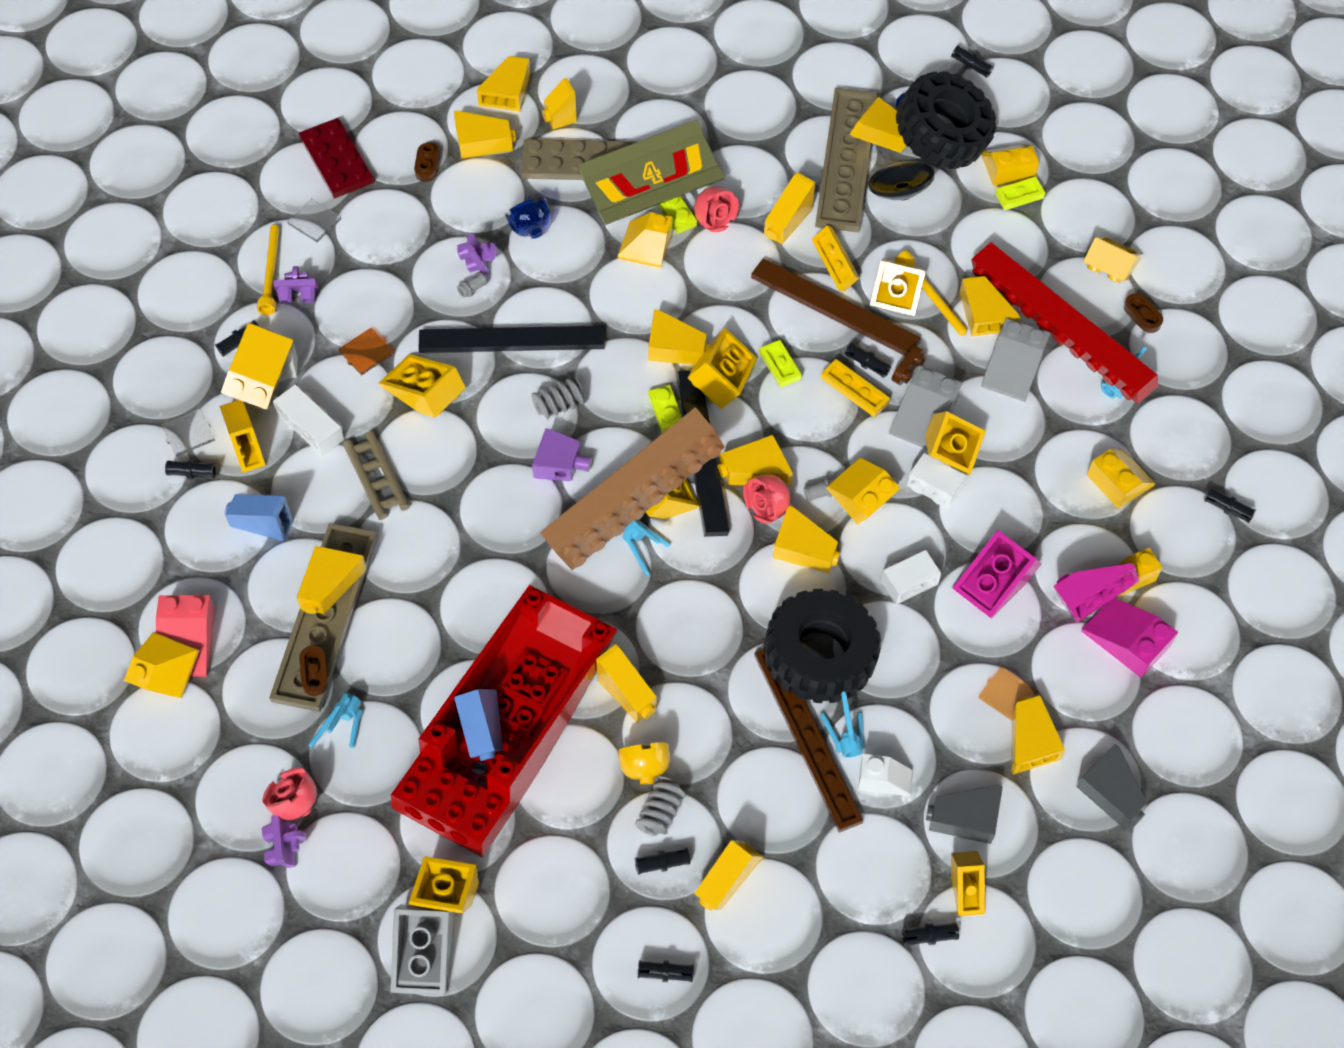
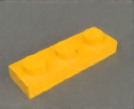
M827 225L811 240L838 290L845 292L860 277L834 229Z
M837 359L821 373L820 378L874 418L890 403V397Z

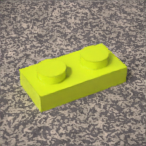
M1033 177L997 188L995 196L1005 211L1043 199L1045 191L1038 179Z
M681 196L658 205L664 215L673 217L672 227L677 234L697 226L696 218Z
M781 340L759 348L760 356L780 388L801 380V373Z
M670 385L648 390V398L661 433H664L678 422L682 415Z

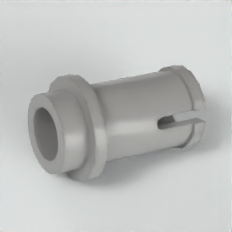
M478 272L468 280L460 281L457 291L463 298L471 297L474 291L487 284L486 278Z
M825 478L823 482L804 487L803 490L807 502L827 495L832 497V494L826 489L833 482L832 479L827 480Z

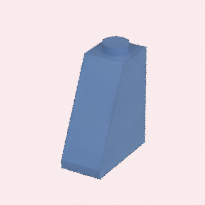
M235 494L232 501L225 508V516L230 527L280 541H285L293 523L290 509L284 496Z
M477 689L455 696L470 758L480 757V761L495 758V752L503 750L497 691L494 689Z

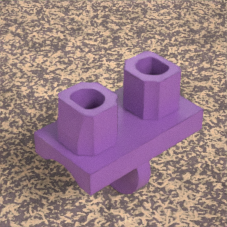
M472 233L467 235L466 243L457 245L458 256L461 260L465 259L469 272L480 270L483 275L490 274V270L486 266L487 261H493L498 254V249L494 243L480 244Z
M293 266L292 273H284L285 280H274V288L278 293L281 304L293 303V293L300 292L301 302L313 303L315 292H319V285L316 283V279H308V272H300L298 266Z
M271 816L272 823L262 827V837L268 843L274 841V848L265 850L264 861L270 866L283 865L287 868L295 867V852L300 850L299 844L306 841V833L298 831L297 824H292L290 820L285 821L279 816Z

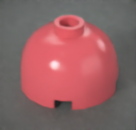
M720 186L704 189L698 195L694 204V214L697 221L711 232L726 230L729 227L726 224L730 220H735L739 210V201L734 196V193Z
M757 475L749 479V483L744 485L743 496L748 509H753L756 513L753 517L761 523L769 524L779 519L790 506L789 488L776 475Z
M301 767L289 769L280 774L283 779L277 784L274 781L269 784L262 798V802L267 810L285 821L307 816L311 812L317 797L316 785L309 773Z

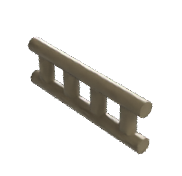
M368 431L365 434L367 441L353 445L351 440H346L343 442V446L378 519L383 520L387 517L386 509L399 505L400 509L405 511L409 509L410 505L374 432ZM372 449L376 459L363 464L358 454ZM381 468L385 477L371 482L367 472ZM390 486L394 496L380 501L376 491Z

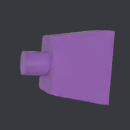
M545 428L532 464L533 478L571 481L576 469L589 472L592 458L581 456V443L578 440Z

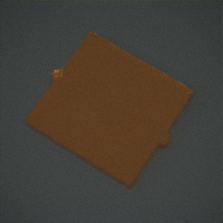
M369 328L338 349L347 360L348 365H352L361 376L394 355V351L385 343V339L380 338L372 328Z
M1001 667L996 675L987 681L988 685L978 698L1012 721L1013 710L1017 701L1026 696L1036 697L1039 691Z

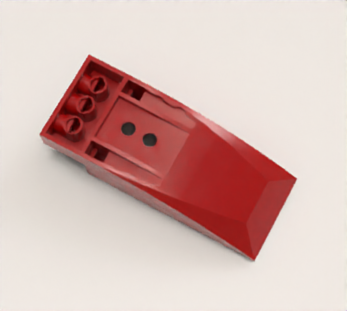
M529 585L418 738L420 754L391 793L392 809L483 858L556 745L597 671L596 659L608 650L617 629ZM477 689H494L497 691L503 750L496 753L495 758L480 761V757L470 758L454 697ZM477 762H482L486 764L487 769L482 774H476L472 771V766Z

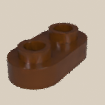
M427 142L418 147L414 171L416 178L422 182L432 181L437 175L440 153L436 144Z
M1137 293L1130 294L1124 303L1125 312L1143 331L1147 333L1159 331L1163 323L1162 314L1145 296Z
M915 345L898 365L891 381L899 386L903 383L907 384L912 378L915 368L922 366L925 362V350Z
M311 645L304 648L299 656L301 684L305 693L310 696H318L323 694L328 688L327 659L322 648ZM312 659H317V660H318V661H317L316 663H314V664H311V663H310V661H311ZM314 682L320 683L316 687L311 686Z

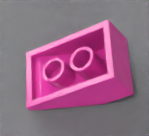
M997 530L952 589L992 619L1027 584L1041 566V563Z
M1129 563L1063 575L1057 580L1054 589L1060 601L1076 623H1078L1138 583L1139 578L1135 566Z
M1116 598L1106 603L1081 631L1140 678L1171 647L1178 634V631L1158 616Z

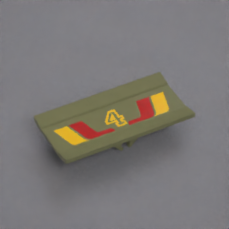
M698 119L578 164L583 181L605 225L725 179L703 135Z

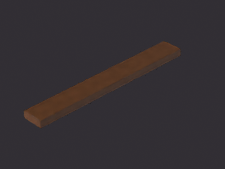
M764 258L751 273L752 279L904 356L915 345L918 346L921 341V337Z
M763 650L755 652L754 657L838 832L840 833L863 824L864 820L806 701L797 698L793 692L790 691L788 693L781 687L780 681H775L771 676L772 668L766 666L764 659L766 653Z

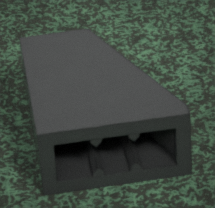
M1114 744L1081 777L1077 788L1123 829H1126L1131 823L1136 826L1146 815L1143 810L1147 805V801L1120 747Z
M994 785L936 796L934 804L928 805L925 820L930 821L929 831L991 844L996 833L1003 786Z

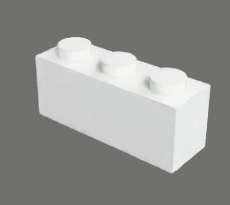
M294 385L273 401L276 413L322 457L344 440L342 424L336 418L332 419L328 416V412L321 404L317 405L313 402L311 395L305 389L301 390Z

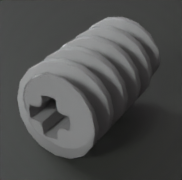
M574 377V382L571 379H567L565 385L559 382L557 389L551 385L548 387V392L545 389H541L539 395L535 392L531 394L537 413L539 415L543 414L546 419H549V411H552L557 416L559 407L564 413L567 412V404L572 409H575V401H578L581 406L584 405V394L576 377Z
M660 776L658 777V783L653 786L654 792L649 794V801L644 804L645 810L640 812V819L635 821L638 829L652 836H656L659 833L664 835L668 833L663 824L672 825L673 821L667 816H676L677 811L672 806L681 807L682 803L677 797L682 799L686 797V793L681 790V787L676 782Z

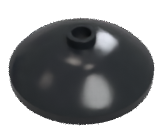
M923 163L897 164L876 172L869 179V190L881 198L904 201L927 189L933 182L935 174L931 166Z

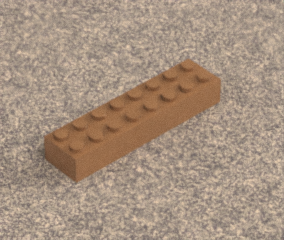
M695 407L540 533L571 570H574L576 567L582 566L593 553L602 550L613 537L623 533L629 524L639 520L649 508L659 504L670 491L679 488L685 479L691 474L697 473L706 462L716 458L725 446L710 423Z

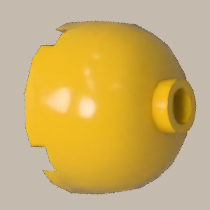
M665 742L650 743V745L646 746L639 744L621 748L618 751L620 768L630 779L640 780V785L656 783L655 778L663 775L668 770L670 764L669 745Z

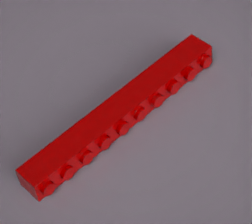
M992 242L971 259L972 272L976 277L985 276L1010 305H1016L1021 313L1028 319L1032 318L1041 330L1050 332L1059 345L1064 344L1075 358H1081L1085 361L1091 371H1097L1101 374L1108 385L1117 387L1124 398L1139 404L1158 387V374Z

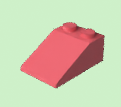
M159 595L156 612V633L198 649L199 653L190 677H207L215 607L210 595Z

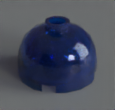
M539 197L540 202L533 203L532 199L526 200L512 207L510 215L505 214L508 224L514 233L522 237L531 236V239L539 238L544 234L543 231L547 229L551 222V212L546 198Z

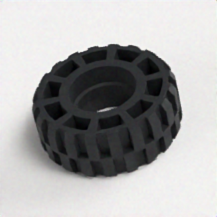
M937 71L918 77L908 88L897 106L896 123L898 124V132L903 137V142L907 147H910L914 155L921 157L928 164L937 165L936 167L957 169L960 166L966 167L971 165L991 143L996 132L995 112L992 110L990 100L984 96V92L973 85L972 81L966 80L958 74H949L946 71L939 73ZM937 113L947 117L955 127L941 120Z
M813 589L810 592H807V590L798 592L796 597L790 596L782 602V606L777 607L772 614L763 649L766 653L764 658L766 666L772 668L771 676L775 681H780L781 687L788 693L790 691L793 692L797 698L802 700L806 698L813 700V703H822L823 701L836 703L840 702L842 691L846 692L847 699L851 698L856 694L857 690H862L867 685L869 678L873 675L881 648L879 645L881 636L880 632L876 630V621L867 614L868 610L862 604L856 603L855 599L849 595L839 594V591ZM811 633L826 634L839 642L844 650V654L830 659L819 658L810 654L802 646L799 639Z

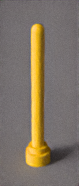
M276 224L270 227L263 295L257 302V311L262 315H272L276 310V301L272 297L279 227Z
M909 250L901 252L895 258V261L904 262L916 267L915 258ZM924 277L923 291L960 336L966 335L967 329Z

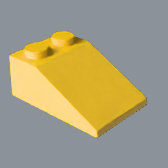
M248 323L229 368L221 393L267 410L272 403L294 339Z
M724 327L696 362L688 379L695 387L708 396L712 403L723 409L740 395L757 357Z
M412 354L407 355L379 382L380 387L417 412L434 418L440 415L466 388L455 366Z

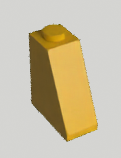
M508 56L478 87V106L520 112L531 74L530 59Z
M880 97L873 102L850 132V135L855 138L899 153L906 147L903 137L898 132V124L896 123L897 110Z
M453 111L461 159L513 151L512 142H516L514 129H510L508 120L463 111Z
M798 172L794 174L765 220L764 234L769 239L783 244L810 214L813 207L814 181Z
M972 276L962 279L959 293L971 336L1000 333L1006 318L1019 322V314L985 276Z
M654 309L648 346V360L695 365L710 345L706 343V334L660 310Z
M236 400L219 406L242 473L266 466L244 402Z
M773 435L720 453V464H717L718 471L722 478H726L729 485H745L749 483V479L761 474L776 475L787 486H790L792 483L793 472Z
M793 506L788 507L774 545L773 558L829 574L832 565L837 566L840 552L836 551L838 541Z
M315 546L296 597L300 609L309 614H325L365 572L366 564L364 557L358 554Z
M615 644L596 659L597 681L638 723L643 718L648 719L654 714L657 708V697L619 646Z
M1040 695L1033 698L1026 696L1019 699L1012 712L1011 772L1013 775L1061 760L1065 748Z
M731 840L694 894L700 898L698 902L710 911L712 909H722L764 856L744 841Z

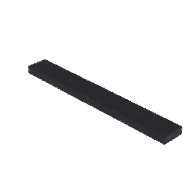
M603 326L419 329L418 349L419 353L604 349Z
M678 371L677 382L683 417L696 407L710 423L705 394L688 379L691 371ZM713 458L706 462L697 473L693 474L704 537L728 536L729 534L717 459Z

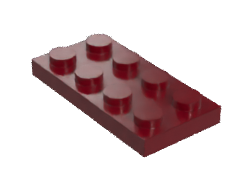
M339 118L298 133L302 144L334 199L374 183L372 174Z

